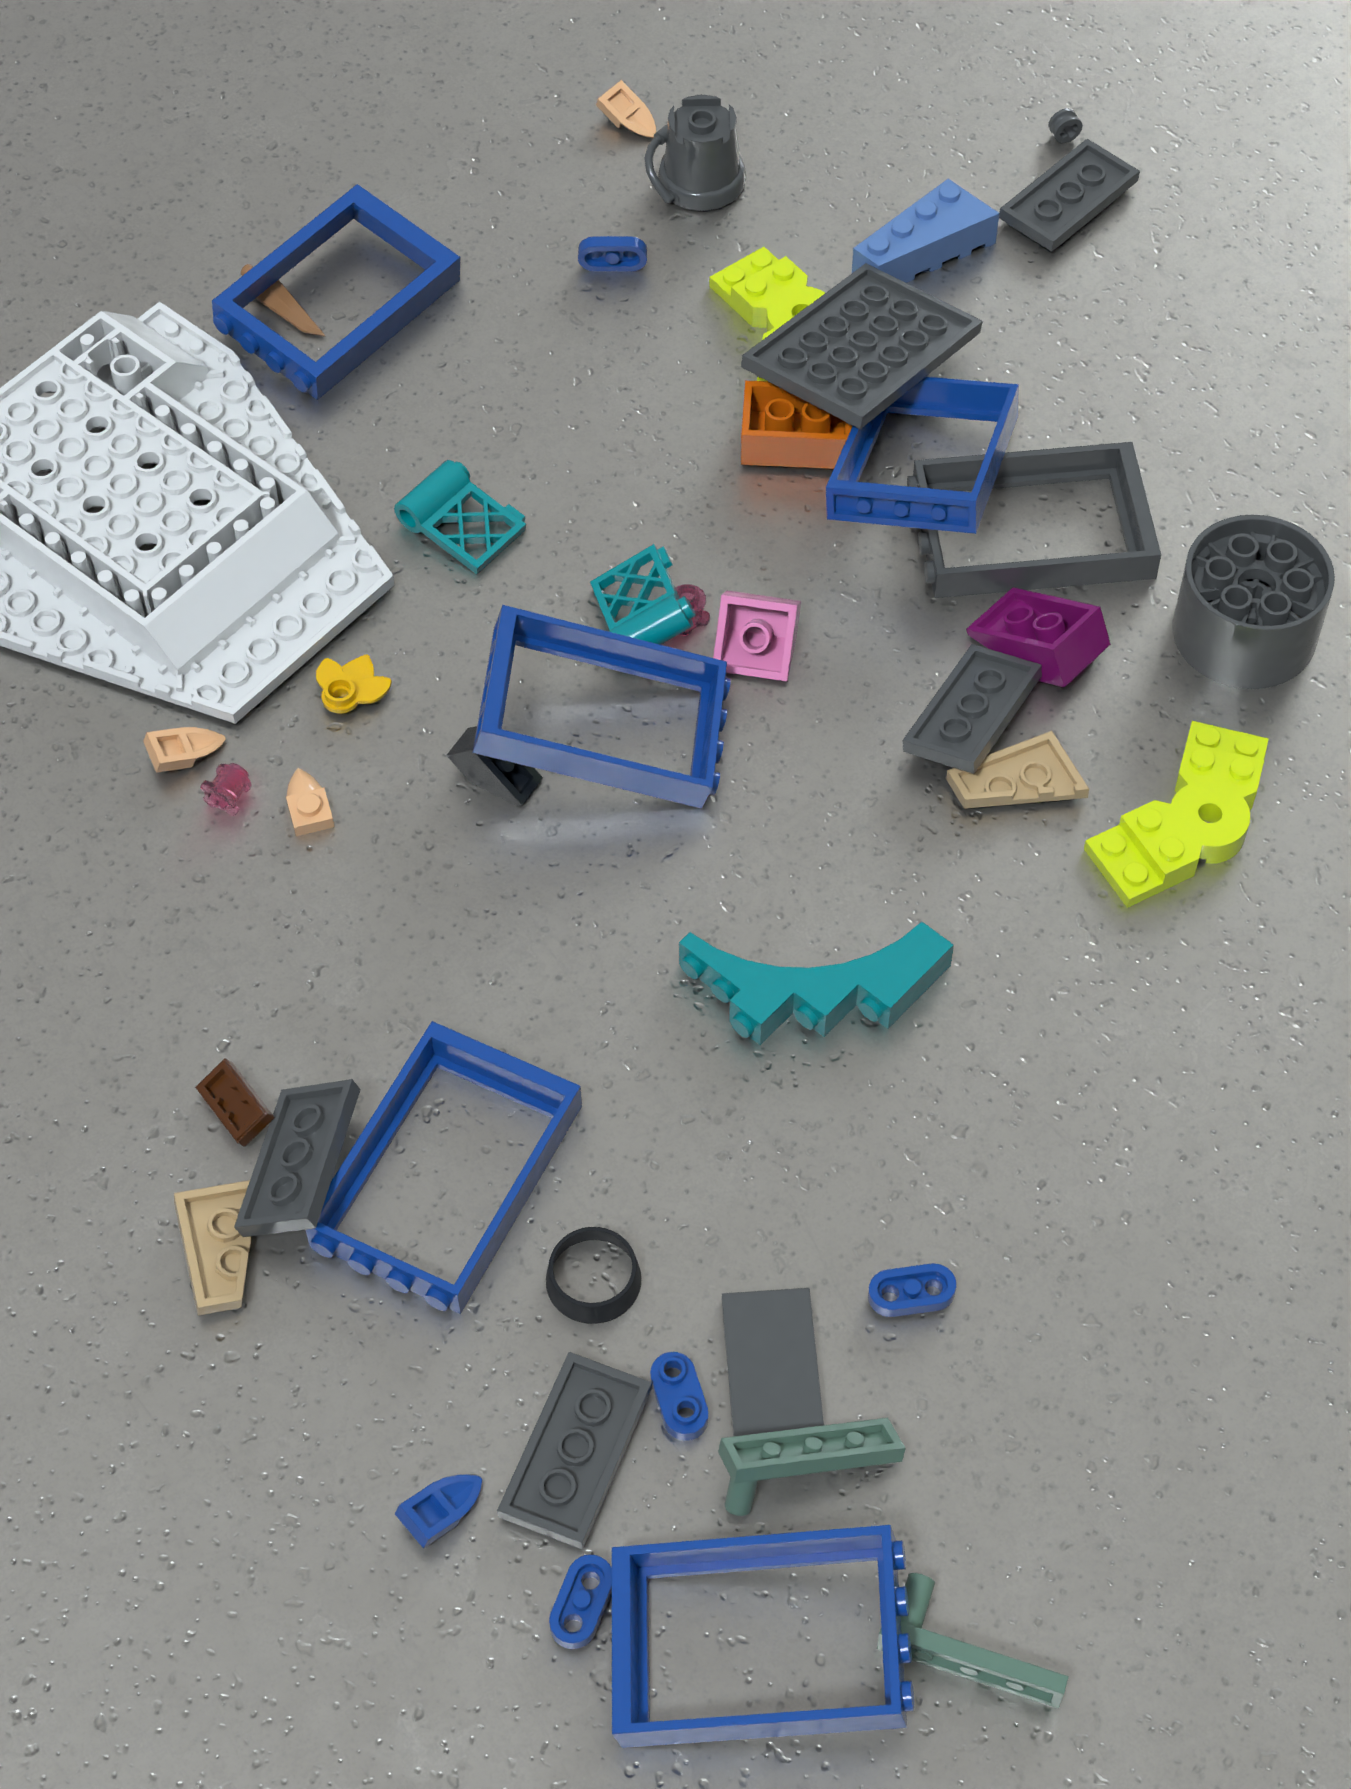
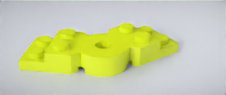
M765 247L756 250L709 277V287L752 327L767 328V332L763 334L762 340L825 294L820 289L808 287V276L787 256L777 259ZM757 377V381H767Z
M1192 721L1174 790L1176 794L1171 804L1153 800L1121 815L1119 825L1085 840L1084 851L1127 908L1195 876L1199 858L1206 859L1205 863L1217 864L1231 859L1241 850L1250 824V810L1253 807L1269 738Z

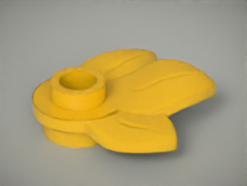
M368 654L355 658L343 666L332 659L325 658L316 670V681L323 689L321 694L322 703L327 710L337 714L350 712L358 704H371L379 701L388 693L392 684L391 678L374 676V667Z

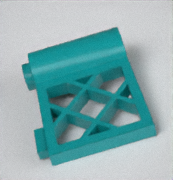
M446 460L394 506V511L398 520L405 528L413 533L422 532L477 575L526 530L525 516L510 504L503 507L470 482V473L462 463ZM472 497L483 506V512L462 513V505ZM458 522L459 534L444 535L436 528L441 523ZM463 522H484L485 534H464ZM489 522H505L511 529L506 534H490ZM464 544H486V552L476 560L465 551Z
M653 544L590 581L610 630L608 632L662 645L693 627L691 618L695 617L696 613L686 596L679 598L667 570L673 564L664 546L657 549ZM652 560L654 561L648 576L637 575L642 566ZM616 581L622 582L616 595L605 594L604 588ZM632 584L643 585L637 598L626 597ZM654 586L666 589L667 593L655 600H648ZM622 605L632 607L629 615L616 622L615 618Z

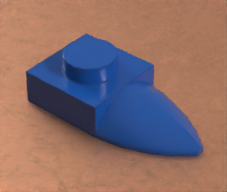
M454 1475L442 1478L399 1504L395 1515L424 1549L459 1524L461 1518L472 1508L481 1490L482 1478L477 1475Z

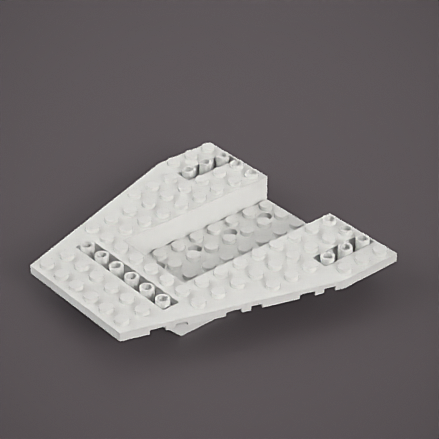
M158 302L137 319L129 315L100 311L0 388V646L236 724L395 585L394 576L374 547L372 545L369 546L364 539L359 526L354 519L351 520L347 515L342 502L319 470H315L302 446L295 442L292 432L267 397L263 396L258 390L253 377L241 366L240 359L235 352L161 302ZM43 393H55L50 397H40ZM106 427L104 431L99 433L90 432L93 428ZM146 463L158 464L156 467L151 469L141 468ZM40 470H42V471H50V470H52L51 473H49L48 475H45V476H37V475H35V474H36L37 472H39ZM197 500H211L203 506L193 504ZM91 507H104L97 513L86 512ZM144 544H156V547L148 551L139 549Z

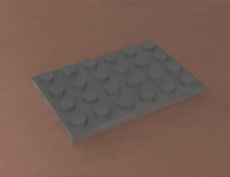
M865 263L742 355L741 367L757 377L784 389L786 392L815 405L817 408L840 418L849 425L861 429L980 334L983 321Z

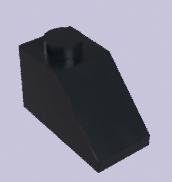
M477 726L467 728L446 756L472 784L516 806H522L543 777L533 767L473 753Z

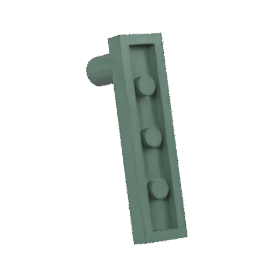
M888 1418L721 1438L718 1453L730 1475L725 1508L733 1515L744 1516L749 1514L752 1509L758 1480L902 1462L906 1448Z
M908 1574L905 1586L908 1594L909 1615L901 1616L902 1634L909 1633L912 1661L1059 1709L1069 1676L922 1629L935 1582L923 1574ZM880 1629L877 1649L883 1651L882 1631Z

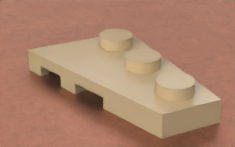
M1052 731L987 755L974 774L956 768L947 770L946 780L964 809L1088 798L1089 787Z
M250 1180L174 1193V1205L198 1316L242 1308L252 1236L242 1237L234 1228Z

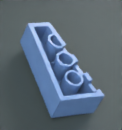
M947 179L853 248L852 273L867 263L908 283L914 280L915 274L928 270L933 272L942 268V262L956 256L960 260L971 255L972 249L983 245L987 248L996 244L999 212L950 179Z

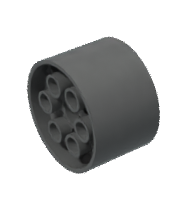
M1240 515L1221 520L1206 528L1198 535L1189 549L1173 617V636L1183 658L1205 677L1217 683L1235 688H1269L1283 684L1296 677L1306 668L1314 655L1332 596L1335 574L1328 553L1320 542L1306 530L1276 517Z

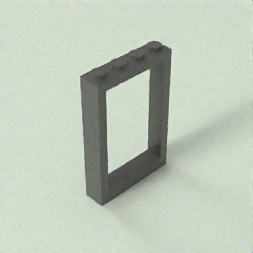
M1133 442L1005 452L992 488L1109 479L1127 552L945 568L938 530L921 529V532L918 533L920 555L926 554L927 561L924 562V577L926 584L932 583L934 597L944 598L1008 592L1013 587L1023 590L1156 579L1161 551ZM985 454L914 460L913 476H907V486L952 491H972Z

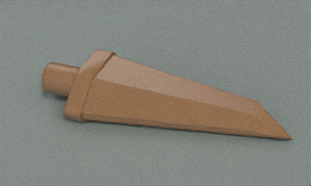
M251 264L245 265L241 269V275L246 274L253 266ZM277 280L255 298L301 332L325 336L280 280Z

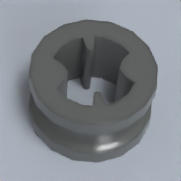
M1065 108L1059 110L1051 117L1048 127L1059 143H1067L1074 140L1081 133L1083 124L1077 118L1074 110Z

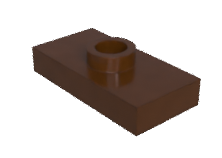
M226 1058L195 1087L235 1141L243 1147H246L275 1118L233 1062Z

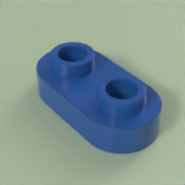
M632 236L588 237L579 244L578 262L584 269L589 271H637L647 263V245L643 240Z
M935 1263L887 1269L878 1272L871 1279L868 1301L875 1312L885 1317L940 1311L952 1303L955 1297L956 1279L947 1267ZM928 1287H936L941 1293L930 1295L926 1292V1289ZM885 1293H893L897 1296V1299L895 1301H887L883 1298V1295Z
M664 1353L656 1358L650 1371L652 1389L667 1432L678 1440H694L705 1432L708 1425V1407L692 1361L682 1353ZM669 1368H676L681 1373L676 1377H669L665 1374V1371ZM682 1408H690L694 1414L684 1418L678 1414V1411Z
M584 1555L576 1559L568 1569L549 1617L552 1637L564 1648H582L589 1644L596 1634L612 1594V1568L604 1558L597 1555ZM587 1578H595L599 1581V1585L594 1589H586L582 1584ZM571 1620H577L582 1624V1627L577 1632H569L565 1629V1625Z

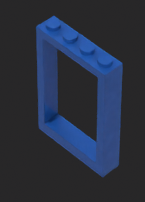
M356 184L212 300L213 322L222 334L230 335L241 344L245 351L250 354L254 353L265 361L272 371L281 373L292 381L299 391L307 392L313 398L319 400L460 281L461 257ZM355 219L421 266L425 271L315 362L243 308L350 221Z
M925 377L864 427L859 429L852 426L826 485L827 520L976 534L1018 419L1019 384ZM887 413L997 422L972 492L858 482Z
M502 605L492 635L473 753L702 809L708 796L716 794L720 780V773L715 772V763H719L724 742L718 740L719 732H722L727 717V709L722 708V702L728 696L731 679L725 677L727 662ZM515 645L699 691L700 696L690 776L503 730L502 724Z
M432 1021L332 1179L316 1228L305 1230L310 1247L324 1257L331 1258L334 1255L347 1261L348 1265L360 1274L370 1275L373 1273L384 1278L389 1286L399 1292H414L424 1297V1300L429 1305L438 1310L447 1311V1309L461 1314L582 1108L581 1086ZM437 1068L552 1118L454 1285L337 1231Z
M891 1525L612 1547V1735L622 1748L907 1728L906 1712L914 1711L915 1704L912 1681H904V1663L912 1662L909 1633L902 1634L901 1616L909 1615L906 1586L899 1587L898 1570L906 1569L903 1540L896 1541ZM878 1561L886 1705L650 1722L648 1579Z

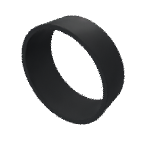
M602 1227L577 1229L563 1237L552 1251L546 1273V1289L553 1305L566 1317L587 1324L608 1322L624 1314L637 1299L642 1281L641 1270L630 1244L618 1233ZM599 1240L612 1243L625 1251L631 1258V1277L625 1288L613 1298L597 1303L582 1302L568 1296L557 1284L553 1272L555 1261L566 1249L583 1241Z

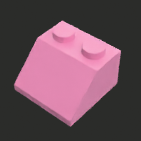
M725 591L721 595L713 658L727 662L726 673L788 681L797 638L801 601Z

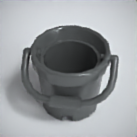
M700 94L682 99V107L678 108L675 112L674 106L670 109L668 124L654 134V139L648 144L644 157L646 173L665 203L669 204L672 202L688 210L708 211L720 209L734 202L743 192L746 171L742 157L739 154L737 117L734 108L729 104L728 111L725 107L721 106L720 98ZM666 143L665 154L661 159L657 176L654 170L653 156L655 149L659 145Z

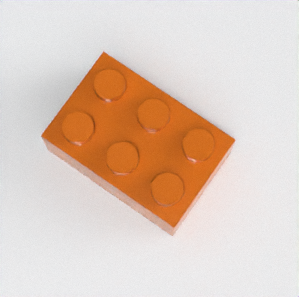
M745 380L741 432V465L834 469L852 429V425L768 381Z

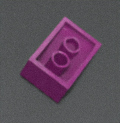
M1014 587L966 628L968 636L988 649L1041 664L1042 676L1039 681L1060 687H1065L1072 682L1081 671L1111 645L1100 606Z

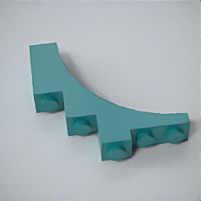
M920 922L898 941L873 954L842 964L811 968L779 967L742 959L713 947L689 932L679 942V964L686 975L692 979L701 980L711 988L712 993L720 1001L730 1003L729 1022L739 1035L745 1038L750 1037L761 1045L792 1014L795 1015L803 1027L809 1030L814 1029L825 1037L855 1006L859 1007L861 1013L867 1019L873 1022L878 1021L889 1029L951 966L954 944L924 922Z

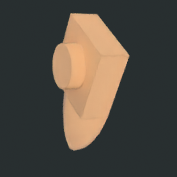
M622 80L597 99L596 106L618 129L621 126H625L628 130L638 135L654 138L656 125L651 112Z
M180 727L146 732L143 743L154 769L158 773L193 767L196 759L216 751L226 738L224 735L208 729Z
M297 768L288 784L286 796L296 837L334 828V821L325 788H322L309 773Z

